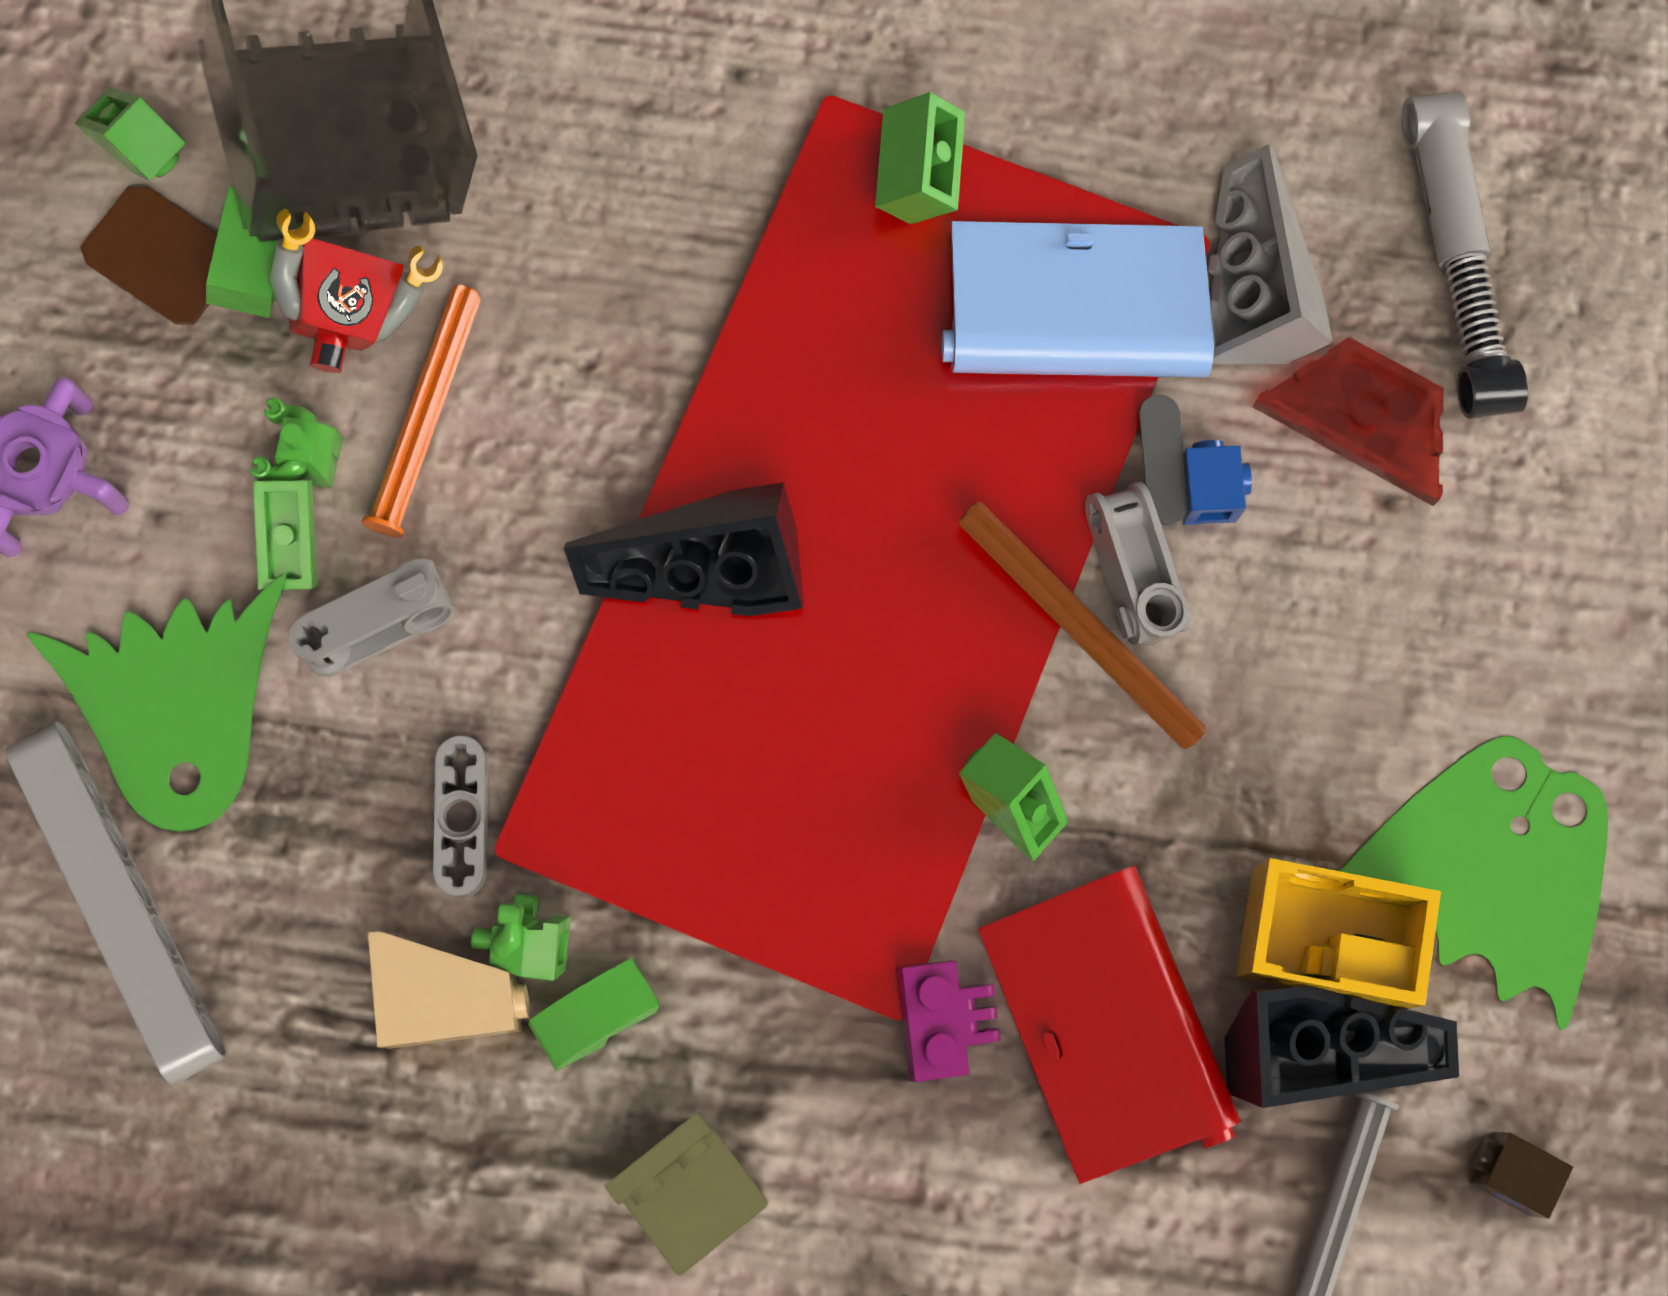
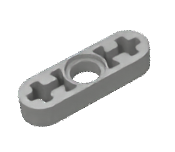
M455 736L446 740L439 747L435 758L433 876L437 886L442 891L456 898H468L477 894L486 882L488 870L489 758L483 747L476 740L467 736ZM466 748L467 754L471 758L477 759L476 765L466 768L465 784L469 788L477 786V793L473 794L463 790L447 793L448 785L459 788L458 771L448 766L449 759L458 758L459 750ZM458 802L471 803L477 813L474 825L465 832L452 831L446 821L448 810ZM446 840L457 843H469L476 840V849L464 847L465 864L475 868L474 876L465 877L461 887H457L456 880L446 876L447 868L456 867L458 855L456 848L449 847L446 849Z

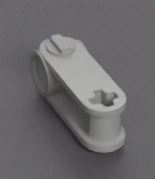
M1140 481L1129 484L1126 491L1103 496L1100 493L1088 495L1085 501L1086 518L1124 639H1127L1133 645H1153L1176 633L1186 631L1192 617L1149 489ZM1147 603L1153 604L1161 614L1160 626L1154 625L1149 621L1145 609Z
M430 559L412 560L393 569L389 574L298 618L289 631V647L297 657L305 660V663L312 672L319 676L330 677L340 674L421 633L430 632L441 627L454 616L456 610L435 562ZM310 627H315L318 632L314 633ZM329 657L332 663H327L324 659Z

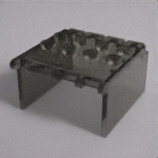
M206 0L204 39H198V50L243 229H248L250 237L257 236L259 243L283 239L284 236L276 222L278 213L283 209H287L291 215L288 226L289 230H296L297 223H303V215L305 212H308L315 224L313 237L351 233L350 218L356 217L358 228L362 232L403 227V212H408L412 226L450 222V212L451 215L462 214L478 155L433 0L408 1L404 24L395 25L396 38L366 40L362 27H354L349 30L350 41L314 44L310 31H299V45L262 48L258 35H246L247 49L235 50L223 1Z

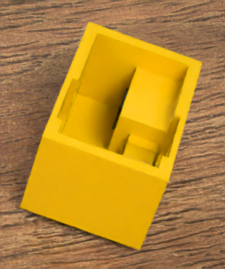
M1269 858L1252 868L1236 978L1277 986L1305 984L1404 1009L1425 1006L1441 891Z

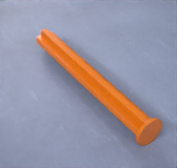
M455 285L451 288L370 516H364L361 521L362 525L377 533L395 538H402L404 535V530L400 525L480 303L478 292L470 287Z

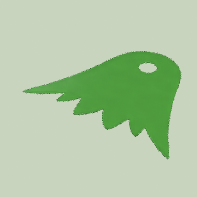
M283 573L270 583L250 603L236 622L234 620L231 600H226L213 617L208 632L204 630L192 603L187 598H184L173 611L162 639L141 617L132 612H126L121 626L119 652H116L103 638L91 632L86 633L88 656L50 637L36 633H27L34 646L50 663L74 697L94 732L124 797L135 812L149 823L162 829L173 831L195 830L210 824L222 816L237 797L248 765L252 716L262 656L287 573ZM183 762L195 765L200 772L199 786L188 795L177 794L169 783L172 769Z

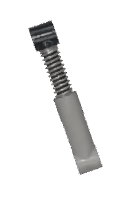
M1452 91L1405 99L1402 109L1403 135L1408 148L1415 152L1438 267L1441 270H1446L1445 274L1449 277L1447 281L1451 285L1449 292L1453 294L1451 301L1455 303L1453 310L1457 312L1455 314V319L1458 320L1456 327L1460 329L1458 336L1462 338L1460 345L1464 347L1462 354L1465 355L1464 364H1466L1460 368L1457 378V393L1461 411L1467 419L1518 413L1524 411L1527 405V377L1521 362L1506 356L1507 352L1504 351L1506 347L1499 344L1504 338L1498 335L1502 330L1496 326L1500 320L1494 318L1498 313L1497 310L1492 309L1496 302L1490 300L1494 293L1488 291L1492 287V284L1487 282L1491 276L1485 273L1489 267L1483 265L1491 257L1492 253L1467 140L1470 127L1469 108L1463 92Z

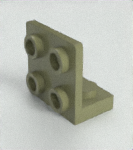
M696 1112L604 1186L617 1205L625 1204L677 1275H683L768 1205L767 1198L701 1112Z

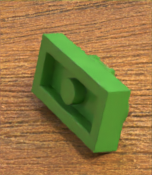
M312 480L253 481L258 590H264L283 573H287L283 590L317 588Z

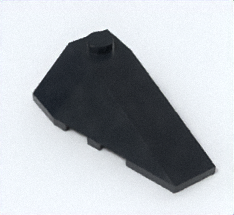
M784 482L727 491L566 542L564 546L579 594L636 602H645L650 597L681 601L682 608L699 610L700 604L732 608L731 614L744 616L803 608L797 528Z
M1305 984L1251 990L1224 1037L1226 1081L1231 1096L1261 1108L1459 1077L1457 1021Z

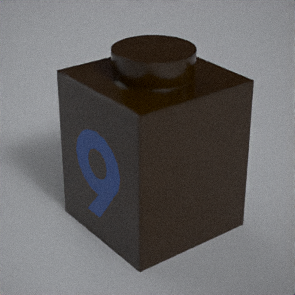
M1493 1132L1491 1138L1485 1137L1479 1143L1473 1154L1471 1168L1475 1169L1470 1183L1531 1217L1550 1219L1573 1166L1511 1132Z

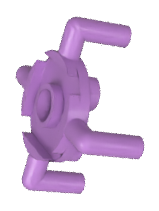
M59 378L54 382L42 407L25 405L16 407L17 411L4 416L0 415V553L6 557L18 555L22 548L20 540L6 531L13 514L26 516L38 514L44 516L52 515L61 509L63 503L75 491L95 499L114 515H121L128 510V499L112 484L102 478L84 472L88 454L87 446L81 440L77 431L62 417L67 407L77 415H86L91 411L93 403L68 378ZM28 448L39 449L40 461L38 465L29 472H17L15 463L18 455Z

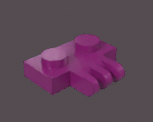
M953 960L896 967L909 1081L922 1082L969 1075L966 1046L1001 1040L998 1028H984L981 1030L977 1028V1021L998 1018L997 1006L975 1008L974 1002L976 998L984 999L995 996L994 984L959 987L957 963Z

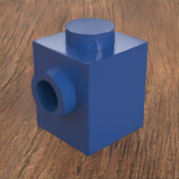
M1204 440L1194 443L1192 448H1186L1184 452L1188 510L1183 518V525L1236 523L1246 509L1245 495H1250L1252 489L1251 467L1249 463H1242L1241 446H1224V442L1221 440Z

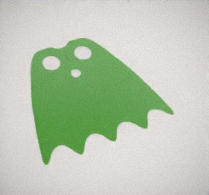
M1512 736L1495 738L1466 754L1413 796L1360 848L1340 872L1441 891L1436 924L1440 963L1442 965H1449L1466 955H1483L1494 968L1497 995L1501 1001H1507L1531 987L1542 988L1552 999L1558 1027L1561 1030H1565L1570 1022L1580 989L1599 909L1608 839V812L1605 796L1599 787L1575 772L1557 773L1544 764L1538 750ZM1503 757H1512L1518 759L1523 764L1526 770V780L1520 789L1505 791L1495 784L1492 778V768L1497 760ZM1573 793L1583 799L1587 814L1585 820L1580 825L1566 827L1555 820L1552 814V805L1558 795ZM1522 816L1529 821L1530 828L1525 835H1517L1511 830L1510 824L1513 818Z

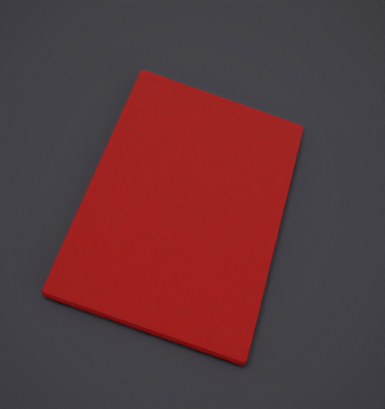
M830 95L821 102L639 519L649 517L731 490L784 482L797 528L803 608L744 616L731 614L732 608L700 604L698 610L682 608L681 601L650 597L645 602H636L604 597L496 842L495 853L502 860L882 1016L899 1021L902 1020L896 967L928 963L986 816L972 802L959 772L965 767V763L972 752L983 747L995 733L1012 744L1015 743L1060 628V625L960 526L959 520L973 504L978 501L982 502L1074 593L1094 542L1085 513L1086 498L1094 493H1100L1103 496L1113 494L1140 425V408L1144 401L1151 397L1158 377L952 373L951 362H942L941 360L942 330H952L954 316L952 221L1179 225L964 144L958 210L909 224L875 207L883 114ZM1204 235L1205 255H1207L1210 241Z

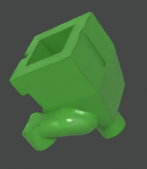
M278 398L268 399L266 405L270 410L264 409V415L271 423H283L275 454L276 465H272L265 457L259 456L253 458L252 464L256 469L251 468L250 473L257 481L312 480V485L332 488L337 468L336 462L339 459L343 441L339 431L334 427L317 422L315 415L302 406L285 405Z
M519 893L514 896L513 903L504 902L499 905L497 913L498 923L493 925L492 928H474L471 947L476 950L490 951L489 964L514 975L554 981L566 971L571 916L555 914L546 921H540L536 918L539 899L535 895Z

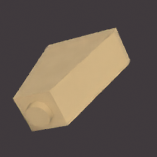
M381 931L368 932L377 1047L389 1049L522 1032L521 1019L529 1018L530 1004L526 984L518 985L517 975Z

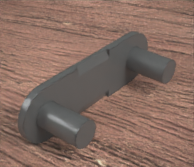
M1154 395L1144 401L1139 412L1145 485L1151 493L1161 524L1173 525L1181 521L1188 510L1180 410L1176 402L1170 397Z

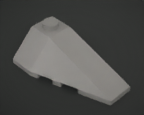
M1268 144L1223 167L1215 224L1220 227L1216 255H1210L1208 272L1213 275L1210 292L1214 338L1213 365L1288 364L1333 343L1324 296L1275 151Z

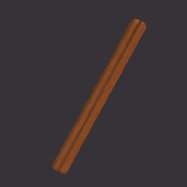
M976 502L961 516L959 520L960 526L1181 748H1190L1202 738L1206 732L1205 725L982 502Z

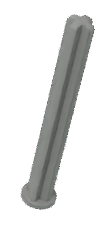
M1366 1092L1353 1094V1096L1359 1098L1295 1296H1332L1391 1110L1398 1111V1104Z

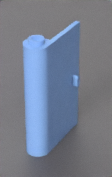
M952 221L951 247L954 316L952 330H942L941 360L942 362H951L952 373L1209 377L1213 363L1214 338L1203 226Z

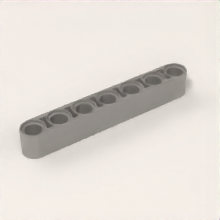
M56 721L7 747L5 750L6 756L15 777L162 1076L169 1084L174 1086L225 1058L226 1049L222 1038L68 730L63 724Z

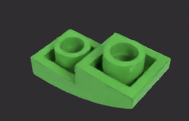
M630 958L565 995L531 1018L528 1025L555 1071H558L604 1047L609 1037L655 1014L660 1003L633 959Z

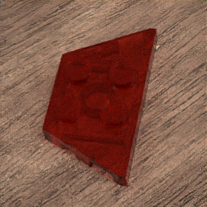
M1350 337L1329 349L1326 355L1318 360L1311 361L1296 370L1290 378L1276 387L1260 393L1252 408L1431 506H1434L1443 495V484H1439V460L1443 453V431L1440 428V416L1444 412V388Z

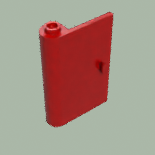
M1136 866L1109 874L978 928L1079 1185L1200 1140L1203 1149L1235 1137L1232 1126L1242 1122ZM1051 1032L1055 1033V1035H1056V1038H1057L1058 1043H1059V1045H1060V1048H1061V1050H1062V1056H1060L1061 1053H1060L1059 1047H1058V1045H1057V1042H1056V1040H1055L1054 1035H1053Z

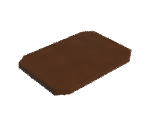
M128 187L80 246L86 264L175 325H194L210 305L206 304V281L217 233L148 187Z

